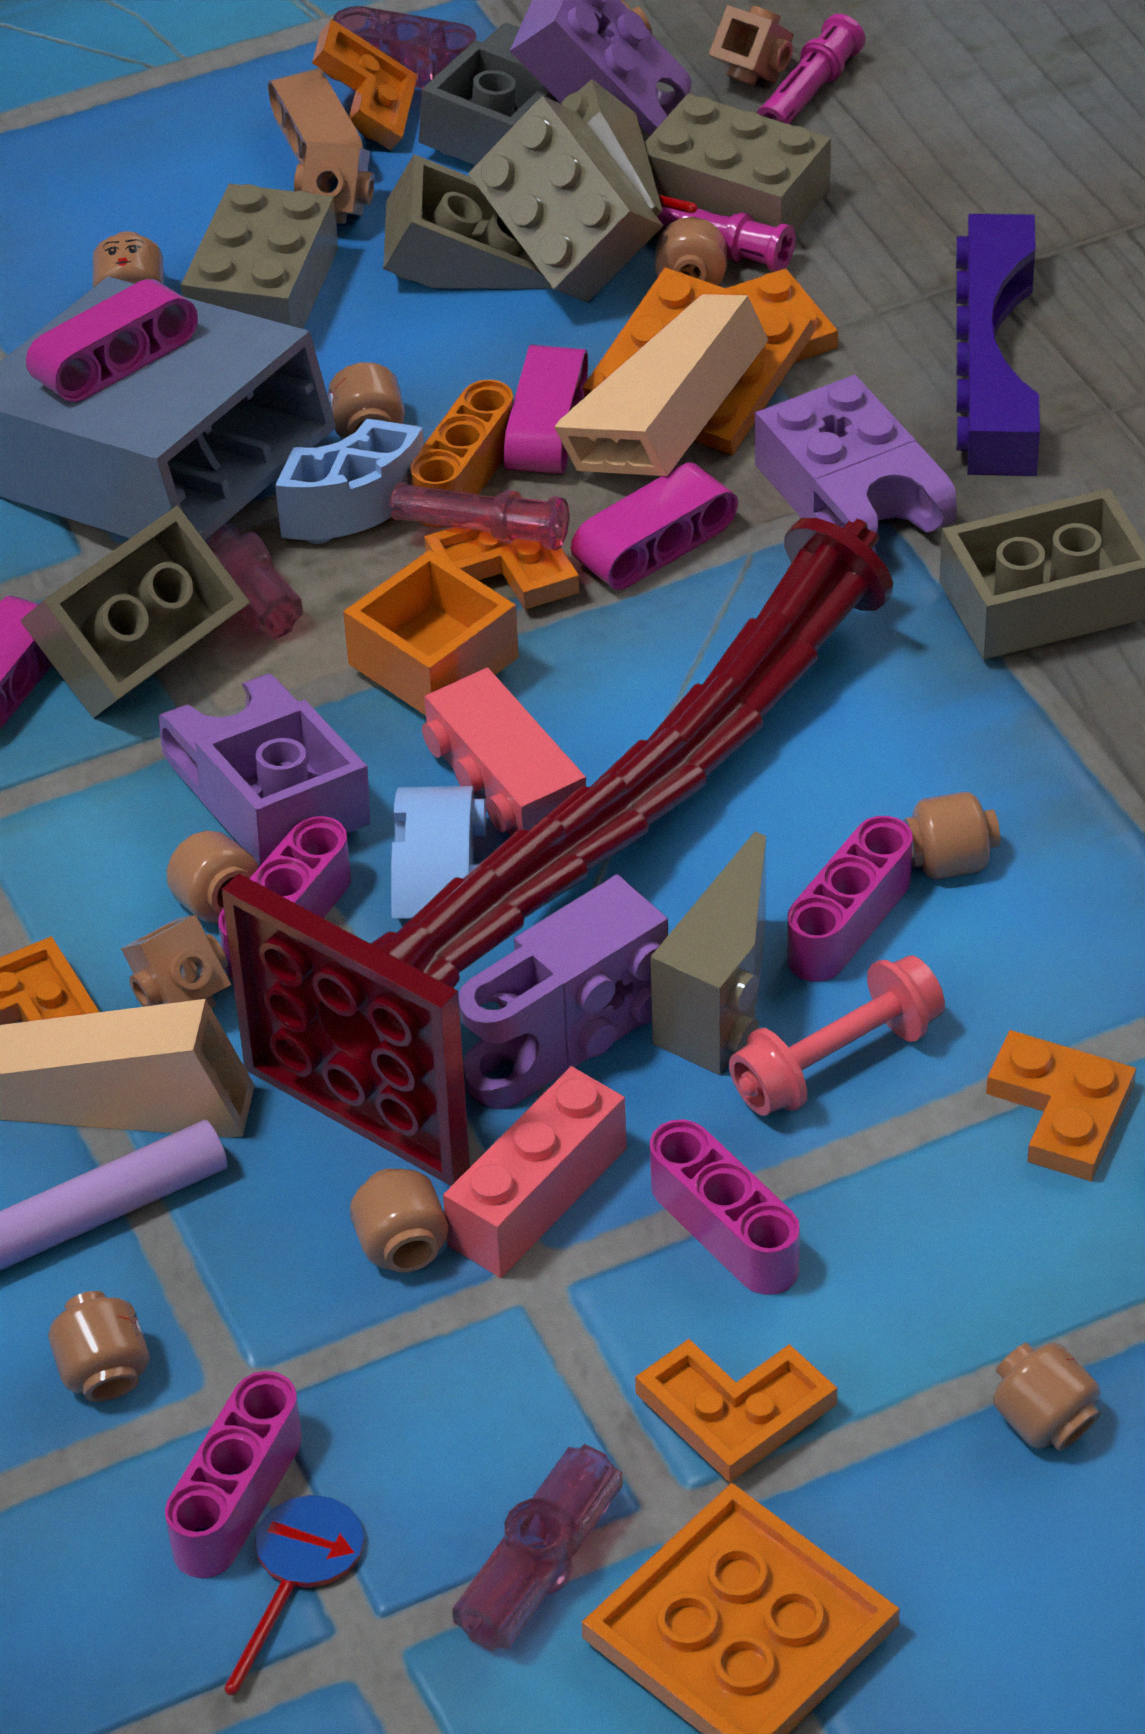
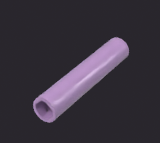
M202 1120L1 1210L0 1271L227 1169L228 1164L224 1148L212 1125L207 1120Z

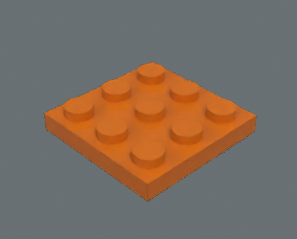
M665 267L582 387L584 397L591 393L702 294H743ZM749 297L766 333L768 342L694 440L695 442L734 455L755 423V412L765 408L814 333L812 318Z
M731 1482L581 1622L582 1638L702 1734H788L899 1625L900 1608Z

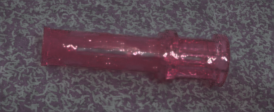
M399 482L394 487L390 499V507L401 508V510L393 509L391 511V516L395 520L418 521L434 525L490 532L498 542L511 544L516 539L541 542L545 549L556 551L565 542L570 522L569 506L565 498L553 496L548 501L522 498L519 492L511 490L501 492L494 497L427 488Z

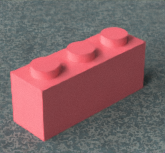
M488 667L424 696L426 723L422 725V734L428 749L435 757H443L454 769L460 786H474V794L479 799H485L488 815L493 825L500 832L507 831L512 836L520 829L529 831L579 787L586 786V776Z
M571 1066L443 1194L444 1213L449 1225L447 1246L499 1278H502L627 1149L625 1097Z

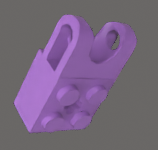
M532 0L510 49V52L560 103L568 95L578 92L593 79L633 110L637 115L640 126L650 135L688 93L690 94L692 88V80L687 71L646 28L640 16L630 11L620 0ZM657 82L670 85L674 91L664 92L656 88Z
M856 375L755 412V465L801 518H819L844 528L848 521L854 523L856 519H861L867 523L868 529L877 533L878 520L893 517L909 520L925 532H931L955 522L956 491L952 481ZM874 546L872 550H873L875 553H877V551H876V549H875V546Z
M270 673L242 683L246 692L245 709L236 715L221 718L206 716L188 704L159 715L161 747L166 760L240 846L253 855L259 867L294 826L307 818L316 816L334 818L342 823L347 833L370 824L367 765L306 700L298 702Z
M618 874L514 937V952L470 978L459 991L460 1019L468 1029L481 1038L470 1048L464 1059L466 1089L471 1097L479 1103L494 1109H504L515 1105L564 1074L571 1066L576 1067L590 1057H597L603 1054L619 1038L641 1024L652 1022L651 956L668 936V918ZM487 1002H497L499 1010H487L480 1007V1005ZM509 1060L514 1064L513 1072L509 1077L490 1079L484 1076L487 1072L497 1069Z

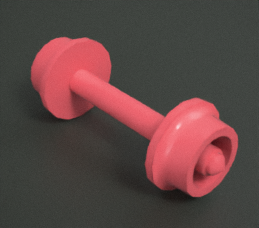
M913 955L906 956L893 963L888 960L876 961L867 971V984L872 1000L790 1047L767 1028H758L752 1031L747 1038V1045L734 1053L729 1059L732 1081L744 1102L759 1115H768L781 1108H785L788 1111L800 1109L807 1101V1087L802 1070L884 1023L897 1036L908 1042L923 1038L928 1031V1024L939 1017L945 1010L942 988L931 969L921 959Z

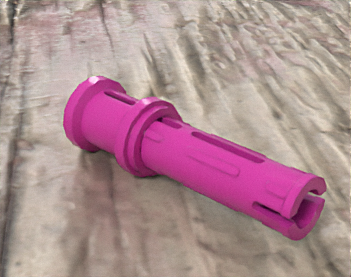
M833 14L828 17L821 27L820 36L811 39L803 46L800 52V63L779 85L774 94L758 109L757 114L790 125L795 116L812 99L822 84L839 78L845 68V61L849 57L859 54L863 49L865 34L859 23L844 14Z
M662 207L663 212L657 216L663 225L658 231L659 233H662L669 224L680 218L697 217L706 219L718 227L725 238L728 260L740 262L743 259L763 263L767 265L771 272L787 268L794 253L796 234L792 225L780 224L778 227L755 222L751 214L738 213L729 217L699 208L695 213L691 214Z

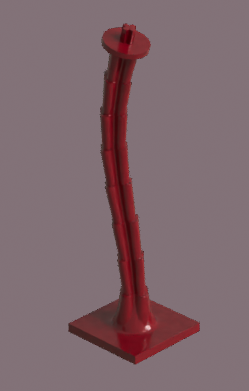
M801 518L795 522L785 534L784 548L791 561V565L757 618H750L703 684H694L647 740H638L590 787H579L529 831L520 829L463 879L459 877L453 878L397 933L389 931L372 943H368L244 875L237 874L221 890L243 1063L246 1071L452 1186L470 1168L458 990L454 989L460 979L459 973L519 931L524 925V918L584 881L589 870L643 838L648 833L649 825L703 789L707 782L706 777L763 727L762 718L818 660V653L816 651L854 608L860 611H876L887 602L892 595L894 582L886 565L872 550L879 541L878 534L869 530L867 523L861 519H856L854 523L848 521L844 528L819 518Z

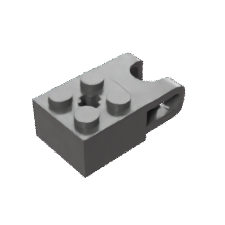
M504 23L484 42L475 40L422 89L418 143L436 149L446 156L456 157L476 165L541 96L561 104L510 52L520 27Z

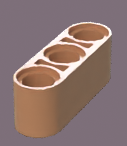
M320 68L268 81V95L274 117L299 163L305 164L307 141L363 148L355 126Z

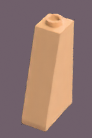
M702 294L558 421L554 428L577 471L668 476L768 342L766 333L748 295Z
M206 999L0 1025V1120L175 1133L202 1120H207L216 1131L218 1137L232 1138L240 1137L244 1134L255 1085Z

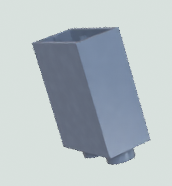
M107 276L0 361V497L128 538H132L178 505L205 541L280 476L293 447L313 448L336 428L310 331L184 297L194 304L198 313L196 331L186 343L84 400L78 402L67 401L31 377L26 369L25 359L27 351L32 342L43 333L135 284Z

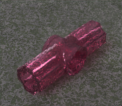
M228 520L208 537L205 542L250 601L239 612L260 635L268 634L273 639H277L290 633L297 619L303 615L302 599L274 570L270 554L260 537L254 532L242 535Z
M586 1444L579 1448L568 1447L532 1499L518 1503L509 1511L504 1522V1538L452 1609L454 1623L464 1630L472 1642L492 1652L498 1648L508 1650L545 1596L560 1590L569 1581L573 1572V1556L623 1487L622 1472L613 1466L606 1454ZM534 1545H546V1546H547V1547H545V1548H539V1549L530 1548L531 1546H534Z

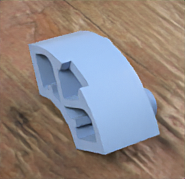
M366 418L355 433L337 443L317 448L293 447L275 485L281 538L306 540L315 544L325 543L332 538L358 533L374 527L405 510L413 500L410 466L424 445L422 427Z
M474 786L397 788L394 802L395 842H392L391 861L392 919L414 917L453 878L459 877L463 879L479 865L473 864L475 837H486L485 799H474Z

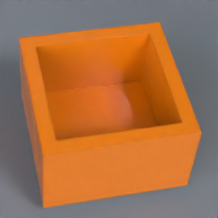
M430 549L343 611L348 664L425 716V695L487 667L496 675L519 658L516 604Z

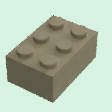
M688 93L644 142L658 195L693 202L699 209L722 216L731 217L733 214L747 213L751 214L755 222L778 227L780 224L792 225L796 232L830 190L831 137L809 131L804 127L793 126L760 116L752 111H744L718 103L707 97Z
M541 96L468 173L552 288L587 303L663 227L662 223L579 114L545 96Z
M229 183L181 283L182 296L303 329L338 250L334 196L311 194L306 191L262 188L252 184L238 185Z
M1110 488L942 528L939 582L983 660L1145 620V544Z
M177 505L48 596L23 617L20 622L92 718H95L248 605L250 601Z

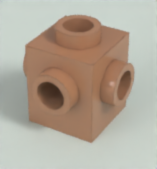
M727 5L708 55L728 66L726 76L751 86H755L758 78L776 84L780 72L786 69L791 60L793 52L791 42L794 34L779 25L781 16L772 11L752 5L750 12H746Z
M307 141L305 164L299 163L297 165L294 177V191L334 196L336 223L346 224L347 214L362 216L363 205H370L374 194V173L368 172L370 151L359 147ZM337 177L338 185L332 192L331 182Z
M196 915L174 919L121 948L134 974L129 978L131 989L142 1007L206 999L212 1009L217 1005L213 994L231 985L224 971L228 967L226 955L215 937L211 934H205Z

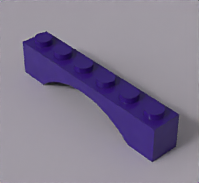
M968 214L967 236H957L956 269H966V271H957L956 304H966V306H957L956 340H967V342H957L956 376H967V379H957L956 413H965L967 417L957 416L956 451H967V475L1037 476L1040 440L1039 394L1023 382L1008 365L995 341V336L1001 323L1015 306L1033 293L1036 245L1035 215Z

